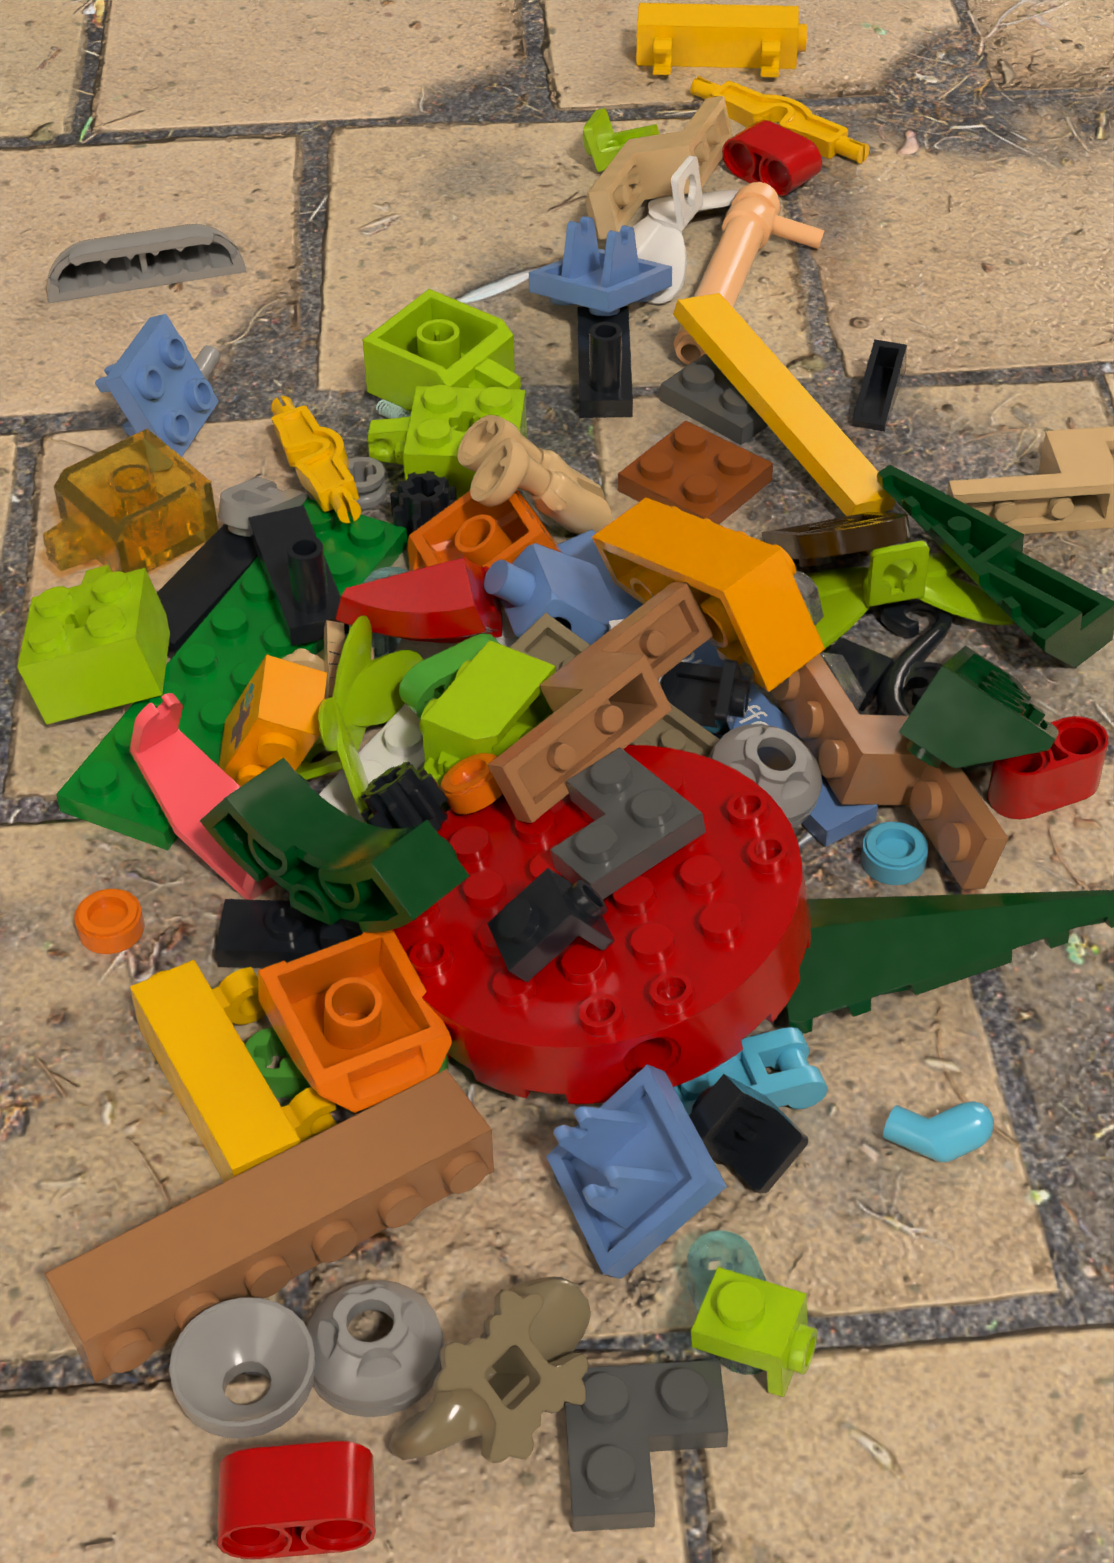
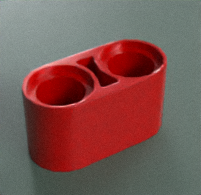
M768 120L757 121L728 139L722 149L724 163L733 175L750 184L753 182L766 183L774 188L778 196L787 195L809 181L821 171L822 157L819 149L811 140Z
M1072 716L1050 722L1057 728L1059 734L1048 751L993 761L987 797L991 808L1004 817L1021 820L1053 811L1094 795L1099 787L1108 747L1109 736L1105 728L1087 717Z
M330 1441L258 1447L235 1451L226 1455L220 1461L217 1546L223 1553L241 1559H268L338 1553L356 1550L366 1546L374 1539L376 1533L373 1455L370 1449L349 1441Z

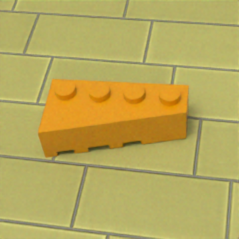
M644 498L592 536L614 584L642 604H645L672 582H688L713 634L710 639L720 646L717 649L719 658L723 661L724 659L737 660L739 665L743 662L749 664L754 671L752 674L754 682L768 692L825 650L794 579L796 566L790 555L777 544L771 545L750 537L742 531H734L718 525L708 518L702 519L681 511L675 506L670 507L649 498Z

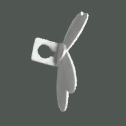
M688 156L671 178L673 196L651 199L648 202L649 215L633 226L638 258L672 266V286L652 294V298L646 301L650 304H662L672 300L684 284L687 254L682 230L697 212L731 205L735 194L739 191L731 189L702 193L696 156ZM687 177H689V194L685 196L684 186Z

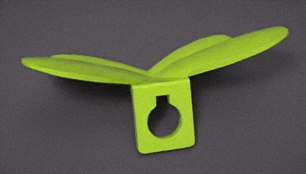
M925 541L874 549L870 554L869 567L826 569L794 577L803 600H809L805 604L824 648H827L844 635L871 606L911 599L922 600L949 613L982 623L1011 625L1015 622L981 587L950 576L961 567L946 553H929L930 549Z
M364 615L358 617L353 623L343 645L336 673L333 697L322 700L319 706L318 723L320 737L295 771L305 780L343 769L351 795L360 815L362 811L368 808L360 797L361 793L368 787V780L358 755L366 727L388 722L405 705L399 695L400 683L405 674L423 660L420 654L412 650H400L371 660L372 629L368 617ZM325 749L327 752L334 751L327 758L319 762L310 763L321 751Z

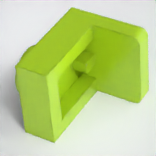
M602 108L595 110L583 128V145L586 153L593 157L597 172L605 171L628 139L659 135L660 133L657 124L614 133L607 110Z
M717 1267L692 1326L691 1340L692 1348L767 1371L768 1393L784 1397L793 1373L805 1375L810 1366L817 1341V1329L808 1326L807 1293Z

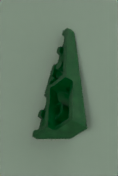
M888 465L877 473V483L1044 652L1077 668L1113 640L1114 601L1022 553L1023 533L892 465Z
M1114 890L808 899L811 917L810 948H806L799 968L800 982L786 1004L790 1027L798 1028L802 1034H806L812 1031L813 1018L846 1007L848 1012L855 1017L871 1011V998L906 990H910L916 996L1012 962L1013 949L1042 939L1051 949L1068 943L1069 930L1077 927L1106 923L1109 927L1113 928Z

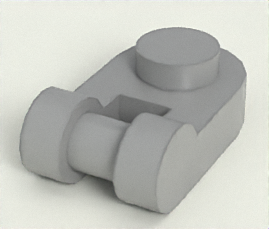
M255 477L221 492L218 518L228 525L230 532L241 536H250L248 517L298 507L307 498L310 499L307 493L293 488L284 491L279 490L275 482Z

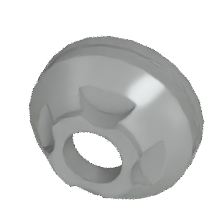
M763 724L743 725L723 735L708 756V758L736 769L756 782L781 807L793 828L807 820L817 804L822 787V776L818 762L810 749L788 731ZM762 747L779 749L789 759L791 768L778 771L767 767L760 760L757 750Z
M369 1280L345 1286L328 1296L317 1307L308 1322L307 1329L312 1337L316 1358L312 1387L319 1397L330 1406L349 1415L378 1417L405 1410L421 1400L433 1387L434 1379L442 1369L439 1350L444 1346V1338L437 1315L423 1296L412 1288L400 1283L385 1280ZM367 1310L385 1312L394 1321L390 1333L386 1337L374 1342H362L355 1339L348 1332V1326L356 1315Z
M237 1298L223 1301L207 1308L189 1322L180 1333L172 1349L169 1371L172 1389L179 1405L195 1425L210 1434L225 1438L246 1439L273 1431L297 1414L307 1401L312 1389L316 1358L312 1337L304 1322L292 1310L277 1302L262 1298ZM259 1372L270 1380L271 1387L264 1398L254 1404H235L225 1395L227 1385L239 1374Z

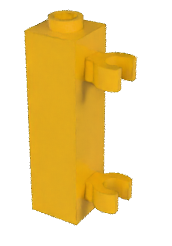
M639 3L636 66H653V75H671V66L761 68V77H779V69H796L797 52H806L807 24H799V6Z
M191 960L170 970L160 971L144 981L129 986L139 1030L223 1182L337 1125L330 1114L336 1110L334 1102L320 1096L312 1087L297 1094L289 1105L281 1108L232 1025L233 1023L237 1025L250 1024L266 1015L258 1000V977L252 967L242 968L231 973L218 987L211 989L195 960Z

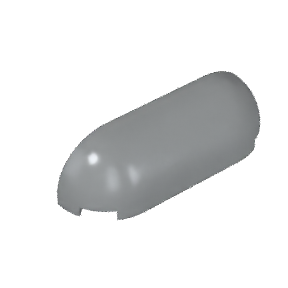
M185 224L88 239L72 244L60 253L51 266L47 279V297L49 303L247 271L238 247L226 234L208 225Z

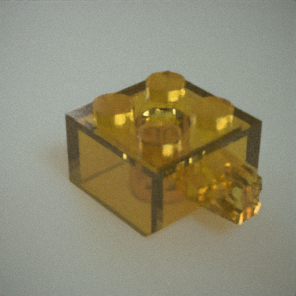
M147 428L63 469L54 485L61 522L43 533V542L47 550L48 560L60 571L97 559L104 566L109 565L112 572L121 571L127 573L146 568V571L149 572L207 542L217 532L219 528L212 483Z

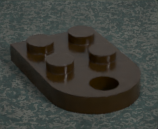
M866 512L761 532L763 542L781 546L790 555L794 564H799L800 567L834 562L835 555L855 553L857 557L869 556L874 549L902 543L911 539L908 514Z

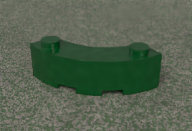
M284 757L229 794L200 820L215 841L254 880L260 882L269 876L281 887L289 891L291 907L329 925L334 924L340 918L357 922L362 932H385L410 923L470 876L458 861L452 845L437 833L428 819L418 825L402 829L381 828L359 821L340 811L317 794L308 782L294 771Z

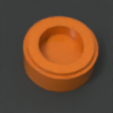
M479 753L469 756L455 764L444 775L440 787L448 798L447 803L454 813L469 814L479 811L492 804L503 794L488 767V764L497 758L496 755Z
M104 889L90 894L80 902L74 915L81 943L88 950L99 954H115L127 950L138 942L144 932L145 923L140 902L133 894L121 889Z

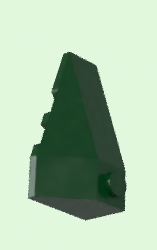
M964 646L942 665L899 730V733L910 739L906 745L907 750L923 762L935 768H939L945 762L955 769L1048 751L1055 742L1059 731L1053 724L1043 719L1045 713L1040 708L1029 703L1032 697L1017 678L969 647Z

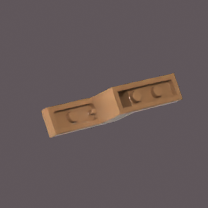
M688 582L670 583L539 685L553 714L488 764L492 775L518 821L533 823L569 794L566 783L568 779L619 747L622 749L626 748L673 710L658 679L713 636Z
M820 654L771 690L795 728L797 735L817 760L821 774L825 777L841 804L908 805L961 888L985 889L1009 838L961 768L954 769L945 762L939 768H935L907 750L906 745L910 739L899 733V730L909 716L860 715Z

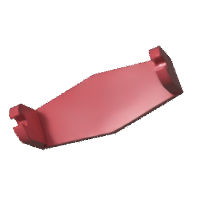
M173 693L164 694L161 697L163 702L157 708L151 702L136 717L129 751L174 833L244 899L253 900L278 883L269 876L260 882L254 880L225 852L200 822L217 804L240 788V786L178 729L183 705Z

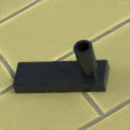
M629 306L621 307L619 313L610 316L594 315L589 312L588 307H577L579 418L633 417Z
M304 505L248 517L250 536L291 646L324 639L326 620L340 622L335 619L341 596L325 559L323 544L316 537ZM344 623L345 634L349 633L350 630L349 625Z

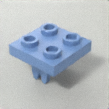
M586 216L580 219V223L568 222L564 257L562 260L529 272V292L550 297V302L556 305L576 304L588 307L591 314L598 316L615 315L620 312L621 307L633 302L648 301L652 298V294L672 286V266L638 258L633 227L623 225L620 232L610 230L607 234L606 248L603 250L598 248L594 219Z
M167 314L150 317L117 363L109 365L104 369L107 376L95 381V385L101 393H112L129 420L123 424V429L128 436H139L159 469L177 465L219 402L212 386L203 376L188 351L184 339L178 334Z
M648 1064L601 1107L581 1106L574 1111V1115L579 1125L575 1127L567 1125L556 1127L553 1133L559 1145L546 1156L602 1274L619 1279L628 1274L727 1187L665 1071Z

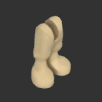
M488 415L476 421L465 433L459 446L458 461L467 469L476 472L470 486V495L476 502L487 507H495L507 501L517 489H522L531 494L540 512L576 535L583 534L592 529L597 533L613 521L612 512L599 484L571 468L554 451L537 448L511 422L499 416Z

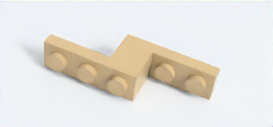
M724 96L706 98L683 131L628 139L588 191L586 198L588 217L594 219L600 239H606L610 230L620 232L621 227L629 223L644 200L673 196L671 178L688 156H696L698 159L702 189L723 158V145L728 139L733 137ZM687 177L685 182L684 194H689V177Z
M1114 426L1045 431L1038 475L949 481L947 494L1023 534L1114 528Z

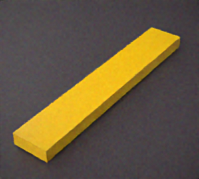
M721 293L677 300L673 316L845 516L893 510L896 501L877 483L878 471Z

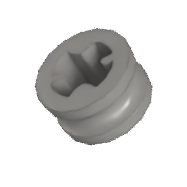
M358 456L349 458L348 470L355 480L359 494V500L356 502L360 505L361 509L372 508L380 504L386 498L387 493L383 464L371 457Z

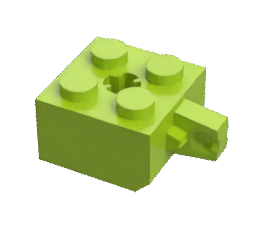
M431 289L425 291L362 340L367 392L409 411H412L416 386L443 384L451 387L488 388L494 386L506 389L521 388V377L515 374L514 335L503 319Z
M443 384L416 386L410 417L371 420L368 431L369 456L381 462L404 465L405 480L408 479V474L414 472L416 474L426 473V471L435 472L436 476L440 478L445 477L448 480L449 486L454 485L456 487L458 500L470 491L471 482L476 473L467 469L458 461V450L465 433L479 419L484 416L495 415L514 424L519 432L527 438L526 390L506 389L498 386L488 388L451 387Z
M109 565L86 570L81 585L69 588L57 586L47 589L39 596L32 597L17 668L46 725L163 694L170 630L166 612L146 568L124 573L121 571L112 572Z
M489 640L472 661L467 660L461 665L455 680L438 699H432L427 704L421 715L419 731L423 735L425 758L423 768L428 774L431 773L440 786L448 770L461 760L479 753L494 754L498 757L553 714L539 685L556 673V666ZM447 801L441 804L445 812L450 809Z

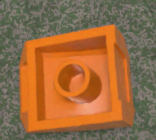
M519 489L507 501L495 507H487L472 499L470 491H468L410 534L407 542L409 571L463 557L483 567H491L498 560H505L512 564L527 546L535 543L562 553L542 523V520Z
M393 929L385 932H363L360 936L288 963L284 960L258 970V1000L299 1071L320 1096L354 1113L376 1105L437 1074L451 1047L450 1033L443 1020L422 999V996L427 991Z

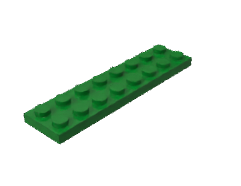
M307 498L302 504L306 509L316 537L323 544L324 556L340 596L348 587L382 579L408 546L407 530L404 527L395 526L394 524L361 514L356 521H353L348 511L350 523H343L339 520L334 509L324 512L315 500ZM259 557L254 560L166 664L163 694L134 702L58 791L56 796L60 812L168 851L178 836L174 833L129 751L134 723L138 714L151 702L157 708L163 702L161 697L164 694L173 693L183 705L178 729L219 766L225 720L264 657L270 655L282 659L300 648L307 649L310 653L316 655L324 648V639L291 646Z

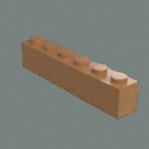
M445 1069L44 1273L57 1314L95 1383L114 1373L131 1371L143 1364L152 1353L176 1341L189 1322L205 1309L223 1301L237 1298L270 1297L283 1289L289 1280L323 1262L331 1263L340 1260L362 1241L389 1227L397 1228L409 1223L421 1210L453 1193H464L476 1187L485 1176L494 1172L492 1129L449 1071Z

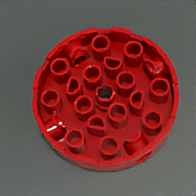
M628 745L624 748L625 752L702 812L706 833L603 899L608 909L603 918L615 940L607 949L603 951L581 936H578L529 982L508 971L487 923L547 868L565 878L555 869L550 849L595 820L573 803L569 794L533 823L518 821L503 794L489 806L473 813L457 814L450 808L446 812L448 815L447 820L442 823L437 833L452 845L458 861L470 876L415 920L400 928L393 929L427 991L422 996V999L443 1020L450 1033L452 1044L447 1053L448 1059L453 1057L456 1061L473 1070L477 1081L505 1093L526 1099L530 1091L565 1094L568 1104L605 1103L647 1064L665 1071L672 1086L675 1087L715 1069L743 1050L741 1040L755 1030L764 1019L773 1022L789 1002L800 982L799 968L806 948H810L811 917L799 844L791 823L770 794L736 769L696 753L649 745Z

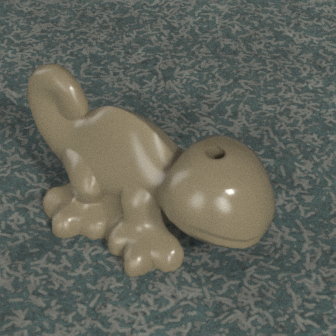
M544 1277L518 1283L509 1290L501 1289L495 1296L494 1315H490L484 1321V1332L480 1335V1338L472 1339L467 1345L450 1342L439 1350L442 1369L435 1377L432 1385L436 1392L433 1402L426 1410L418 1412L407 1419L395 1430L389 1443L391 1453L402 1460L414 1459L434 1454L465 1439L482 1437L481 1455L488 1462L500 1463L509 1456L526 1460L533 1451L534 1442L532 1434L541 1426V1414L543 1412L557 1413L563 1408L564 1402L579 1406L586 1401V1388L582 1377L588 1370V1360L584 1354L572 1352L585 1334L591 1311L588 1299L581 1292L577 1284L563 1277Z

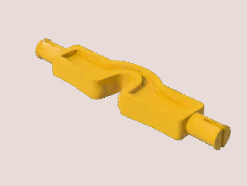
M697 76L691 84L690 91L694 96L703 99L724 96L729 118L747 128L760 120H768L773 123L779 122L778 125L811 140L819 149L822 157L830 159L839 154L857 161L859 164H862V161L864 162L868 157L870 150L868 144L849 138L848 128L812 114L811 110L799 101L780 95L762 94L732 81H726L724 84L718 85L701 76Z
M281 396L284 405L282 406L278 397L275 398L271 404V411L274 414L271 420L276 436L284 448L290 466L295 467L301 485L315 498L322 511L327 512L334 509L340 521L350 523L348 511L353 521H356L361 514V507L356 502L359 500V494L355 480L348 470L349 460L342 437L330 428L319 426L307 406L303 405L295 408L289 397Z

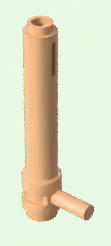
M753 182L742 187L735 194L731 208L724 218L722 225L723 234L694 297L721 293L734 308L756 255L767 244L771 234L819 249L825 230L779 216L781 206L778 194L770 185L762 182ZM680 325L673 344L680 361L689 365L706 353L684 327Z

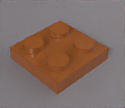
M684 421L618 473V491L638 502L644 498H649L670 507L675 506L681 511L702 519L708 518L719 525L772 481L773 463L699 426Z

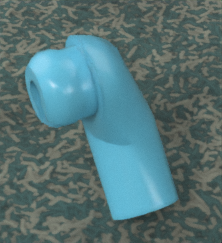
M975 1101L958 1104L931 1118L895 1105L886 1121L883 1138L935 1161L946 1163L966 1155L987 1143L992 1135L994 1119L988 1107Z

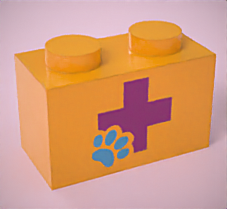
M270 655L264 657L225 720L219 767L240 787L283 757L294 771L297 770L320 737L318 713L321 701L324 700L327 672Z

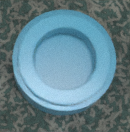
M901 822L880 823L868 830L864 836L861 863L866 873L881 883L888 885L908 884L918 879L925 870L928 843L925 836L911 825Z

